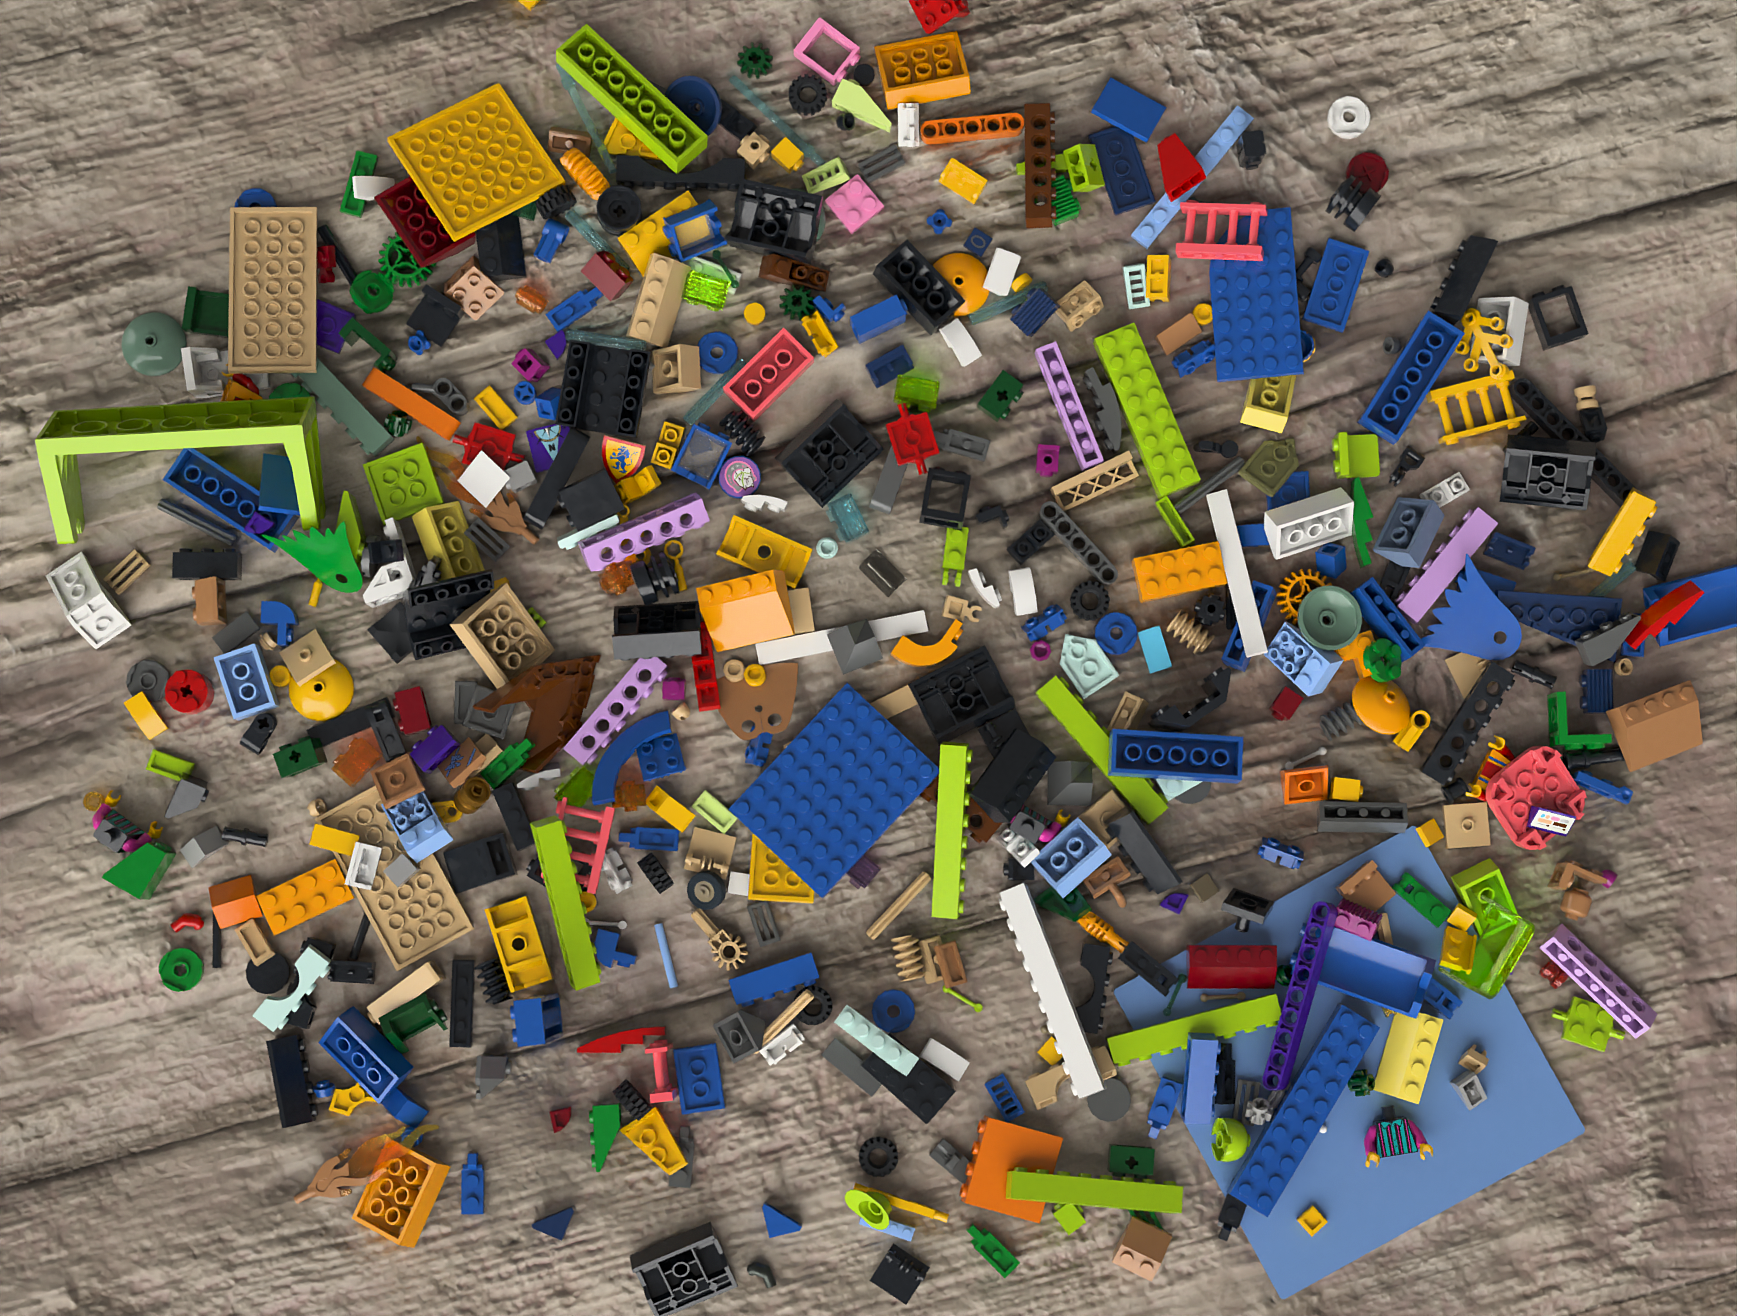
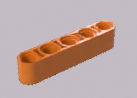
M1018 113L929 120L922 124L920 138L923 143L932 145L1016 137L1023 131L1024 118ZM1016 121L1020 124V127L1013 129L1009 126V123ZM995 123L999 126V129L992 131L988 128V125ZM969 125H974L978 130L971 133L966 128ZM947 127H954L957 132L950 135L945 129ZM926 129H933L935 135L927 136L924 131Z
M375 367L372 368L362 383L363 387L400 411L406 412L408 416L450 441L461 424L454 417Z

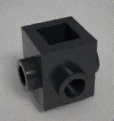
M1213 594L1203 596L1201 600L1197 599L1193 612H1196L1195 619L1200 620L1199 623L1206 626L1216 625L1219 620L1223 621L1226 608H1223L1225 602L1220 601V597ZM1209 605L1215 608L1213 613L1208 612L1207 607Z

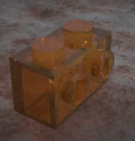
M363 737L352 740L348 745L349 750L344 755L340 754L333 761L334 766L331 768L350 787H355L383 756Z

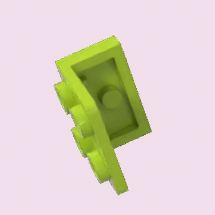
M1338 432L1332 439V450L1335 451L1336 460H1333V470L1336 473L1337 479L1377 477L1380 474L1377 435H1347V432Z

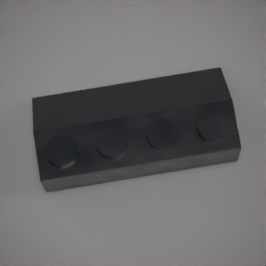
M518 210L476 230L480 270L494 282L527 277Z
M1470 235L1466 240L1461 241L1457 249L1460 254L1457 259L1453 258L1448 268L1451 273L1448 278L1444 277L1439 287L1442 292L1439 297L1435 296L1430 306L1433 309V314L1453 326L1463 317L1498 243L1497 240Z
M908 239L883 259L873 272V275L893 296L897 295L899 300H904L907 311L930 336L942 327L965 303V300Z
M1014 729L968 794L995 823H1010L1054 762L1056 756L1043 742L1019 729Z
M1124 807L1104 822L1107 825L1105 831L1112 840L1116 838L1120 845L1117 848L1124 857L1128 855L1131 859V868L1137 875L1140 873L1145 880L1142 883L1149 892L1153 891L1156 894H1160L1183 882L1134 811Z
M298 1034L266 1041L282 1128L315 1121L316 1116H318V1107L312 1100L314 1086L313 1082L309 1081L308 1078L310 1064L308 1059L305 1060L304 1051H306L305 1039L301 1038V1035Z

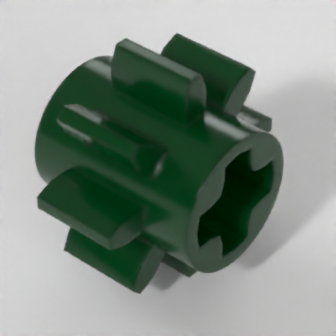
M395 410L392 411V414H388V417H385L384 427L389 428L388 432L390 435L402 437L411 430L412 420L407 419L408 414L406 412Z
M1367 1069L1354 1071L1347 1084L1349 1090L1355 1092V1096L1359 1097L1370 1095V1091L1375 1087V1080L1372 1074H1367Z

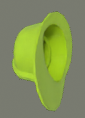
M851 1189L846 1192L845 1201L847 1205L871 1227L878 1230L888 1227V1215L892 1211V1207L883 1194L879 1192L865 1193L857 1189Z

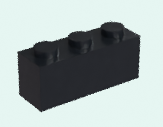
M182 548L179 549V552H173L172 578L175 580H200L209 577H218L222 580H242V555L236 552V549H223V552H214V549L204 548L201 549V552H193V549Z
M511 782L492 790L516 850L522 851L534 846L535 841L530 825L531 821L515 783Z

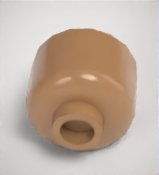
M1575 887L1565 891L1560 909L1566 913V918L1578 921L1579 917H1587L1592 904V898L1588 896L1589 892Z

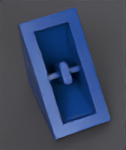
M398 1087L381 1102L394 1118L410 1127L417 1128L429 1112Z
M767 1202L763 1204L762 1209L769 1238L801 1230L802 1224Z

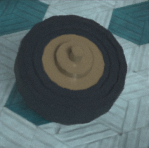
M701 871L690 879L687 886V894L692 904L697 908L710 910L722 903L725 898L726 887L722 878L715 872Z

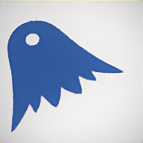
M1466 553L1465 568L1467 581L1458 577V584L1462 593L1445 589V596L1451 608L1441 607L1432 610L1442 624L1428 626L1427 629L1435 634L1423 637L1421 640L1425 644L1424 647L1462 652L1487 660H1503L1514 654L1520 646L1522 639L1520 624L1512 612L1488 587ZM1498 631L1504 632L1507 636L1503 644H1498L1494 641V634Z

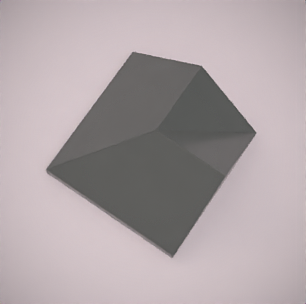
M867 619L845 625L827 634L843 675L883 659Z
M1053 762L1048 769L1047 805L1091 806L1093 786L1091 762Z
M743 1009L713 1025L733 1064L762 1049L766 1021L744 1012Z

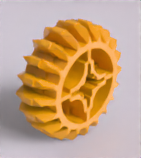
M573 147L563 154L564 156L560 159L561 165L593 200H598L603 191L610 188L607 179L580 150Z
M1300 569L1298 576L1295 572L1290 573L1292 580L1288 577L1283 579L1287 585H1279V588L1284 592L1277 593L1278 597L1283 598V600L1277 602V605L1284 604V608L1280 610V613L1287 611L1289 614L1286 615L1285 619L1288 620L1294 617L1292 621L1294 625L1298 622V612L1291 604L1300 605L1302 599L1299 598L1304 593L1307 595L1312 591L1306 581L1315 584L1317 587L1332 586V583L1327 585L1323 583L1327 579L1326 576L1318 579L1319 571L1312 576L1311 569L1307 570L1306 575L1303 569ZM1299 582V594L1289 598L1292 586Z

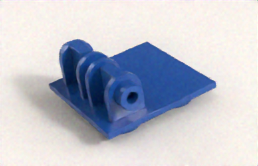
M677 733L652 739L636 748L643 781H651L659 777L664 778L663 776H670V774L678 772L682 773V771L686 770Z

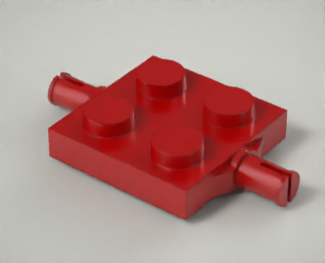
M906 403L899 404L897 406L901 417L897 421L886 424L897 464L901 466L908 463H916L919 475H922L923 472L924 474L928 473L924 460L940 453L928 414L924 412L917 415H909Z
M474 422L472 432L467 438L457 434L453 438V443L464 446L465 453L461 463L468 466L481 450L503 471L506 470L510 460L521 463L525 459V455L513 452V445L516 439L515 434Z

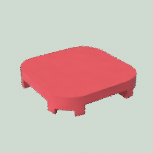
M1542 745L1526 749L1497 772L1487 784L1486 800L1489 807L1512 842L1521 848L1541 850L1547 847L1545 843L1556 835L1527 827L1531 806L1576 816V820H1580L1584 815L1582 812L1585 806V798H1587L1586 793L1578 787L1560 759L1562 755L1556 749Z

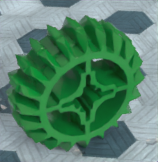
M395 232L396 238L394 240L391 236H388L389 245L387 243L382 244L386 251H379L383 258L378 259V262L384 264L380 269L382 272H386V278H392V284H396L399 281V286L404 287L405 282H407L408 287L412 288V282L415 281L417 286H420L419 279L422 278L426 282L428 279L425 274L433 275V271L429 267H436V263L424 268L419 267L409 249H404L401 246L405 243L399 234ZM396 250L399 256L392 267L391 258ZM402 252L406 256L408 255L411 258V261L414 265H412L410 262L407 263V261H405ZM408 268L414 271L412 274L398 273L400 270L403 271Z

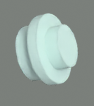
M825 537L818 541L816 550L820 557L830 559L836 555L838 545L834 539Z

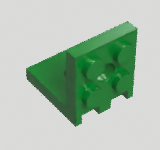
M1555 692L1547 695L1549 746H1565V750L1582 749L1583 746H1586V749L1605 748V744L1612 743L1611 734L1568 735L1566 692Z

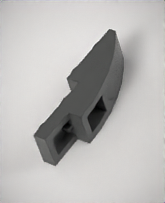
M1092 367L1085 371L1083 382L1088 390L1091 389L1094 397H1092L1094 405L1097 409H1101L1095 415V426L1099 432H1103L1105 436L1103 441L1108 451L1112 450L1113 454L1119 451L1122 427L1119 405L1111 383L1102 386Z

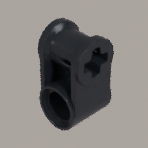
M269 713L257 715L249 729L244 733L239 744L260 755L277 726L276 718ZM262 719H268L269 727H263Z

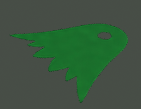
M345 521L338 526L335 534L327 528L325 532L326 537L314 527L310 528V538L299 531L293 530L297 541L285 535L282 536L287 542L261 534L264 538L295 558L329 587L345 593H353L361 589L363 579L348 542ZM342 574L348 581L342 583L336 579V575Z

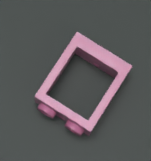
M820 17L794 49V56L833 86L837 82H841L842 78L845 79L848 74L846 72L851 65L855 66L861 57L859 55V46ZM822 33H825L850 52L834 75L806 55Z

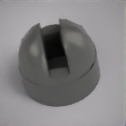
M1395 337L1385 338L1383 342L1384 352L1386 354L1398 353L1402 348L1400 345L1401 341Z

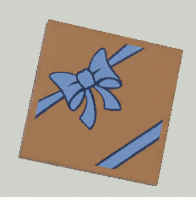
M468 737L437 767L449 784L456 788L458 785L465 783L468 776L474 770L480 769L487 758L474 741Z

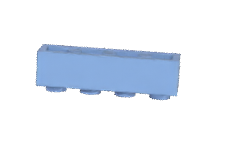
M860 1218V1225L875 1229L871 1227L863 1218ZM889 1218L888 1227L878 1231L911 1242L915 1227Z

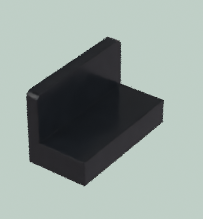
M1648 531L1634 570L1650 574L1657 580L1665 582L1680 542L1672 535Z

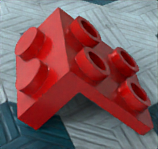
M909 0L927 34L933 33L954 17H966L970 14L967 0Z

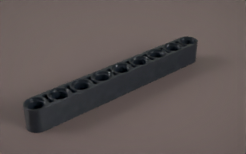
M1521 378L1510 386L1509 393L1511 398L1551 438L1565 440L1562 436V431L1565 430L1569 432L1570 440L1590 442L1531 381ZM1517 385H1522L1525 388V394L1518 393ZM1532 400H1537L1540 403L1539 410L1533 408ZM1548 415L1555 418V425L1548 423ZM1596 448L1595 461L1600 464L1601 469L1596 471L1593 468L1591 479L1621 508L1625 501L1623 492L1630 493L1632 488L1636 487ZM1609 476H1611V477H1613V478L1615 479V481H1616V485H1615V486L1609 485V483H1608V477H1609Z

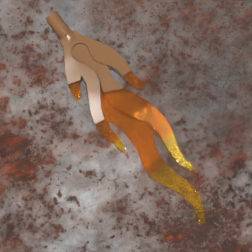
M419 436L416 437L418 444L423 442ZM425 445L429 458L449 468L457 480L465 472L462 464L455 457L430 450ZM432 466L434 472L439 475L447 489L455 497L464 502L485 508L460 483L453 482L440 468ZM500 490L485 508L492 512L493 517L487 516L480 510L469 509L470 513L479 517L487 526L494 530L523 535L533 545L539 541V538L527 528L528 526L523 520L520 506L510 493L506 494L509 507L506 505Z
M432 1124L418 1127L402 1142L389 1148L380 1149L384 1143L400 1137L406 1130V1126H402L397 1132L373 1137L364 1142L342 1168L336 1169L338 1163L347 1158L351 1153L352 1149L347 1148L343 1153L327 1160L316 1173L313 1181L307 1187L308 1189L295 1195L294 1201L299 1204L310 1197L337 1198L351 1194L353 1192L352 1189H342L340 1186H362L377 1180L389 1168L384 1167L369 1175L374 1167L384 1161L406 1155L422 1134L439 1129V1125Z

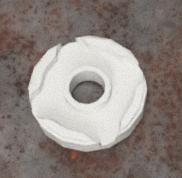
M1340 97L1328 110V126L1340 138H1357L1364 133L1369 125V108L1357 97ZM1347 112L1352 113L1354 121L1346 122L1343 114Z

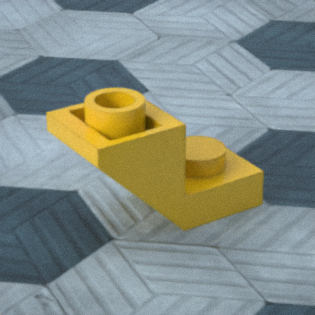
M650 465L636 475L621 480L614 487L622 503L627 505L650 493L662 483L653 466Z
M656 785L644 801L655 813L682 833L696 816L658 785Z

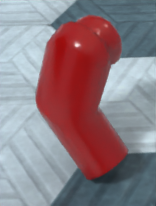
M185 913L170 925L177 933L185 926L200 930L204 926V921L198 914Z

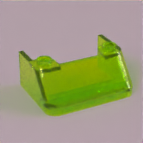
M1482 894L1480 898L1489 903L1483 912L1484 920L1488 922V925L1476 943L1472 971L1470 974H1466V971L1463 970L1459 972L1450 969L1448 971L1442 967H1439L1438 970L1470 990L1488 999H1493L1501 990L1533 936L1535 925Z

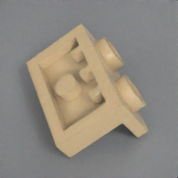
M1084 280L1057 301L1060 307L1055 313L1066 323L1067 328L1072 332L1076 328L1081 327L1091 316L1099 313L1104 305L1100 295Z

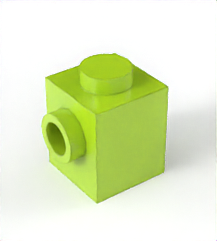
M1056 1203L1053 1206L1055 1209L1052 1211L1053 1215L1068 1235L1086 1223L1081 1215L1083 1209L1080 1205Z

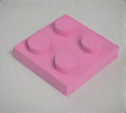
M858 174L825 200L826 205L851 235L884 209V205Z

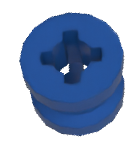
M521 381L514 388V396L519 403L530 405L535 401L537 392L530 382Z

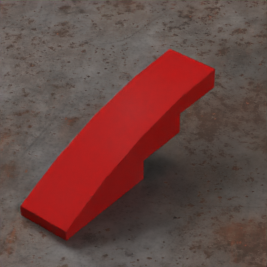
M1691 580L1674 589L1640 615V621L1624 641L1636 650L1649 634L1656 637L1669 622L1675 625L1705 592Z
M705 621L701 622V654L691 656L699 712L721 709L712 640Z
M666 1026L642 1027L610 1034L578 1047L577 1053H621L622 1044H644V1035L665 1036Z

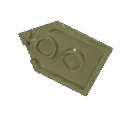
M1294 438L1282 441H1264L1238 473L1266 495L1274 497L1299 467Z

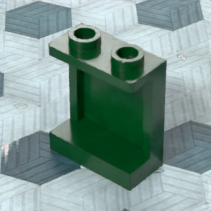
M188 286L181 328L188 333L228 338L229 294L203 291L197 287Z
M353 317L339 331L338 334L351 347L361 338L381 356L374 365L384 374L386 371L390 372L396 366L397 362L395 361L398 358Z
M425 993L378 1018L385 1036L401 1054L409 1051L406 1040L438 1023L443 1031L448 1029L445 1023L448 1020L443 1009H439L434 998L430 1000Z

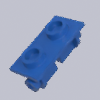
M1202 340L1190 348L1193 355H1190L1186 350L1175 356L1171 362L1175 369L1178 368L1179 377L1189 375L1199 366L1211 362L1215 358V345L1211 344L1209 340Z
M1057 604L1045 608L1041 615L1028 619L1021 628L1027 633V637L1031 642L1034 640L1038 641L1048 634L1045 626L1048 625L1053 631L1064 624V620L1067 617L1060 606Z
M755 724L752 726L750 732H752L755 729ZM763 732L757 738L750 740V744L745 751V763L763 767L767 760L769 748L762 747L763 743L771 744L773 734Z
M1262 837V846L1259 847L1257 853L1261 855V858L1276 862L1277 857L1280 856V865L1291 869H1299L1301 861L1304 860V852L1299 847L1281 844L1279 840L1272 837L1268 839Z

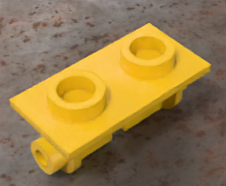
M818 310L811 316L807 315L801 319L803 322L802 326H804L808 335L813 336L812 342L818 350V354L821 353L822 356L827 357L839 347Z

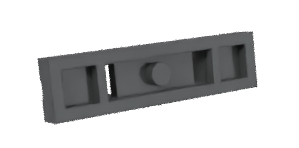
M943 1138L929 1156L962 1184H965L968 1176L965 1174L968 1162L971 1161Z

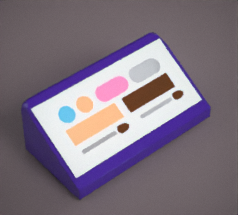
M1531 806L1527 827L1566 837L1576 820V816Z

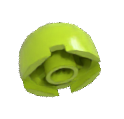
M1227 1117L1217 1118L1214 1122L1212 1135L1216 1134V1144L1211 1143V1148L1217 1161L1232 1162L1241 1158L1251 1143L1250 1135L1247 1133L1244 1125L1236 1119Z

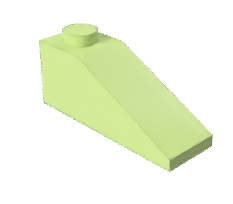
M842 78L832 99V107L842 112L850 113L853 117L890 133L892 123L865 90L859 86L860 84L853 79L845 80Z

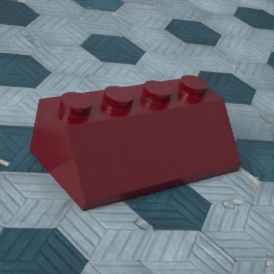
M1186 945L1187 989H1274L1277 972V945Z

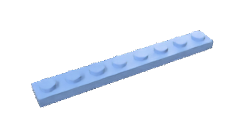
M1238 105L1194 157L1203 168L1206 177L1254 119ZM1203 181L1173 202H1170L1165 193L1131 234V237L1148 249L1181 209L1180 202H1186Z

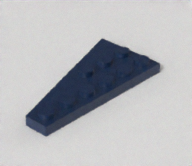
M1495 590L1496 597L1512 612L1518 622L1576 646L1574 640L1581 638L1580 635L1582 633L1595 631L1600 628L1601 624L1608 621L1614 622L1621 615L1622 598ZM1617 650L1613 654V656L1607 660L1616 662Z

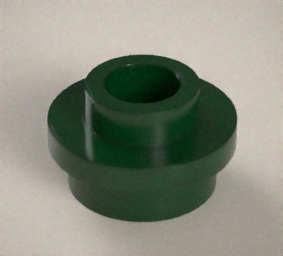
M1289 965L1278 966L1276 972L1277 982L1285 987L1290 985L1292 978L1290 974L1292 968Z

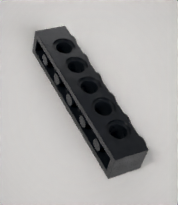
M1491 660L1488 662L1421 766V772L1442 785H1445L1446 782H1451L1456 774L1454 769L1458 763L1461 765L1468 755L1466 750L1470 745L1473 747L1479 738L1477 733L1481 727L1485 728L1490 722V713L1493 709L1497 710L1503 701L1501 696L1505 690L1509 691L1515 682L1513 680L1515 675ZM1492 681L1497 682V691L1489 693L1487 685ZM1479 700H1485L1486 708L1483 711L1475 709V704ZM1472 718L1474 720L1473 728L1464 729V721ZM1454 737H1461L1463 740L1462 745L1458 748L1451 745ZM1443 755L1451 757V762L1447 766L1440 765V758Z

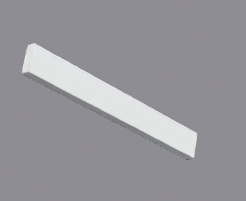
M1225 489L1207 494L1206 497L1217 541L1219 542L1246 657L1267 653L1268 649L1228 490Z
M924 610L868 621L877 642L899 638L903 635L909 636L928 632ZM841 627L757 643L755 646L759 665L833 651L827 634Z

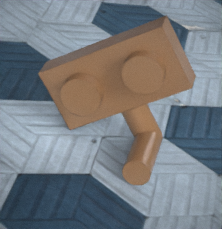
M1119 856L1098 868L1083 880V883L1094 899L1110 890L1119 907L1123 908L1127 905L1125 897L1117 884L1131 876Z

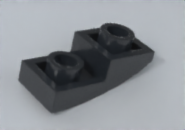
M1040 519L1006 550L1021 566L1055 534Z

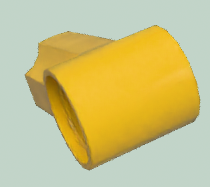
M1423 710L1412 712L1409 723L1403 730L1398 732L1393 742L1401 749L1409 752L1424 729L1429 726V714ZM1417 714L1422 715L1424 718L1422 726H1417L1414 722Z

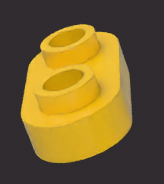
M453 800L432 803L445 824L457 822L463 816V813L456 808ZM452 807L456 809V814L453 816L449 814V810Z

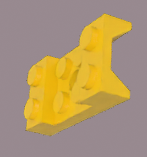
M733 515L729 529L716 555L757 573L769 570H782L785 574L787 587L794 590L798 586L813 549ZM763 546H767L771 550L767 558H762L758 554V550Z
M528 896L484 909L510 992L512 993L554 979ZM516 938H522L525 942L524 948L520 951L515 950L513 947V941Z

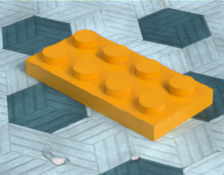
M333 859L256 896L274 936L346 903L355 897L350 886L345 884L346 878L337 859Z

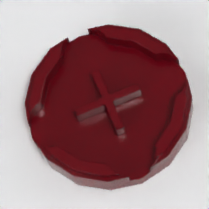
M1364 152L1351 159L1346 168L1345 176L1346 180L1351 175L1356 177L1351 184L1354 188L1360 181L1363 182L1359 191L1362 194L1369 188L1378 192L1388 181L1389 170L1382 157L1375 153Z

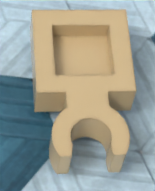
M947 595L941 616L954 620L957 619L961 622L964 621L966 616L971 622H979V619L972 616V612L974 610L981 611L982 608L979 606L967 607L969 601Z

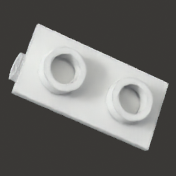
M898 103V147L919 146V103Z
M612 847L606 850L602 871H605L608 877L609 887L618 894L633 885L626 868L618 871L617 867L622 865L623 862L617 850L614 851Z
M791 1024L765 1044L759 1052L765 1057L770 1066L773 1063L776 1065L778 1061L786 1056L785 1050L793 1051L800 1044H803L802 1041L805 1038L797 1027Z

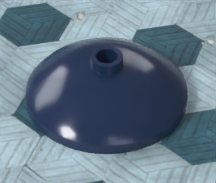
M692 75L678 78L672 82L664 96L707 136L712 134L720 122L722 113L721 100L714 86L706 79Z

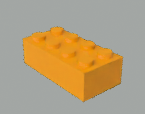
M1218 541L1142 556L1131 561L1140 603L1212 589L1227 584Z

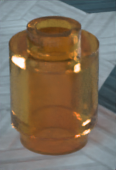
M529 285L521 286L515 294L517 298L516 303L533 314L537 313L540 315L548 303L545 295Z

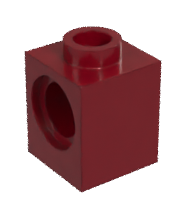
M1283 687L1269 708L1273 712L1271 715L1281 722L1283 720H1290L1304 698L1288 687Z

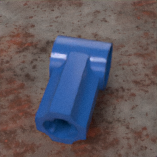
M549 218L543 228V236L533 255L539 260L551 264L560 243L562 244L565 241L570 227Z

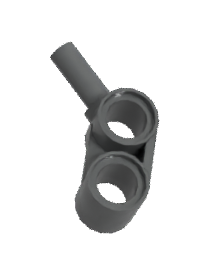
M439 378L433 384L412 383L413 392H428L437 395L456 416H464L469 411L470 406L467 399L447 378ZM442 385H449L450 389L446 394L439 392ZM458 400L464 401V405L460 410H456L453 407L454 403Z

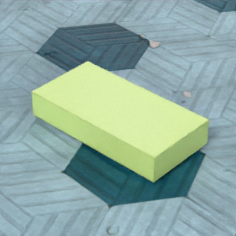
M706 790L692 805L697 812L723 834L738 819Z

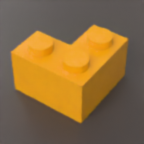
M1371 630L1358 634L1355 640L1346 647L1333 650L1344 660L1343 662L1353 659L1359 679L1373 675L1370 669L1365 668L1363 662L1364 649L1374 641Z

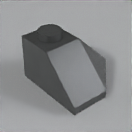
M492 1054L477 1056L475 1084L479 1086V1090H476V1099L484 1098L507 1078V1074H511L512 1061H508L509 1056Z

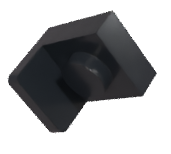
M1601 407L1580 410L1579 418L1584 431L1583 435L1590 442L1597 443L1603 441L1606 436L1607 425Z
M402 539L368 543L371 564L404 561Z
M1008 858L1007 863H1003L1004 876H1008V880H1034V866L1031 862L1025 868L1015 858Z

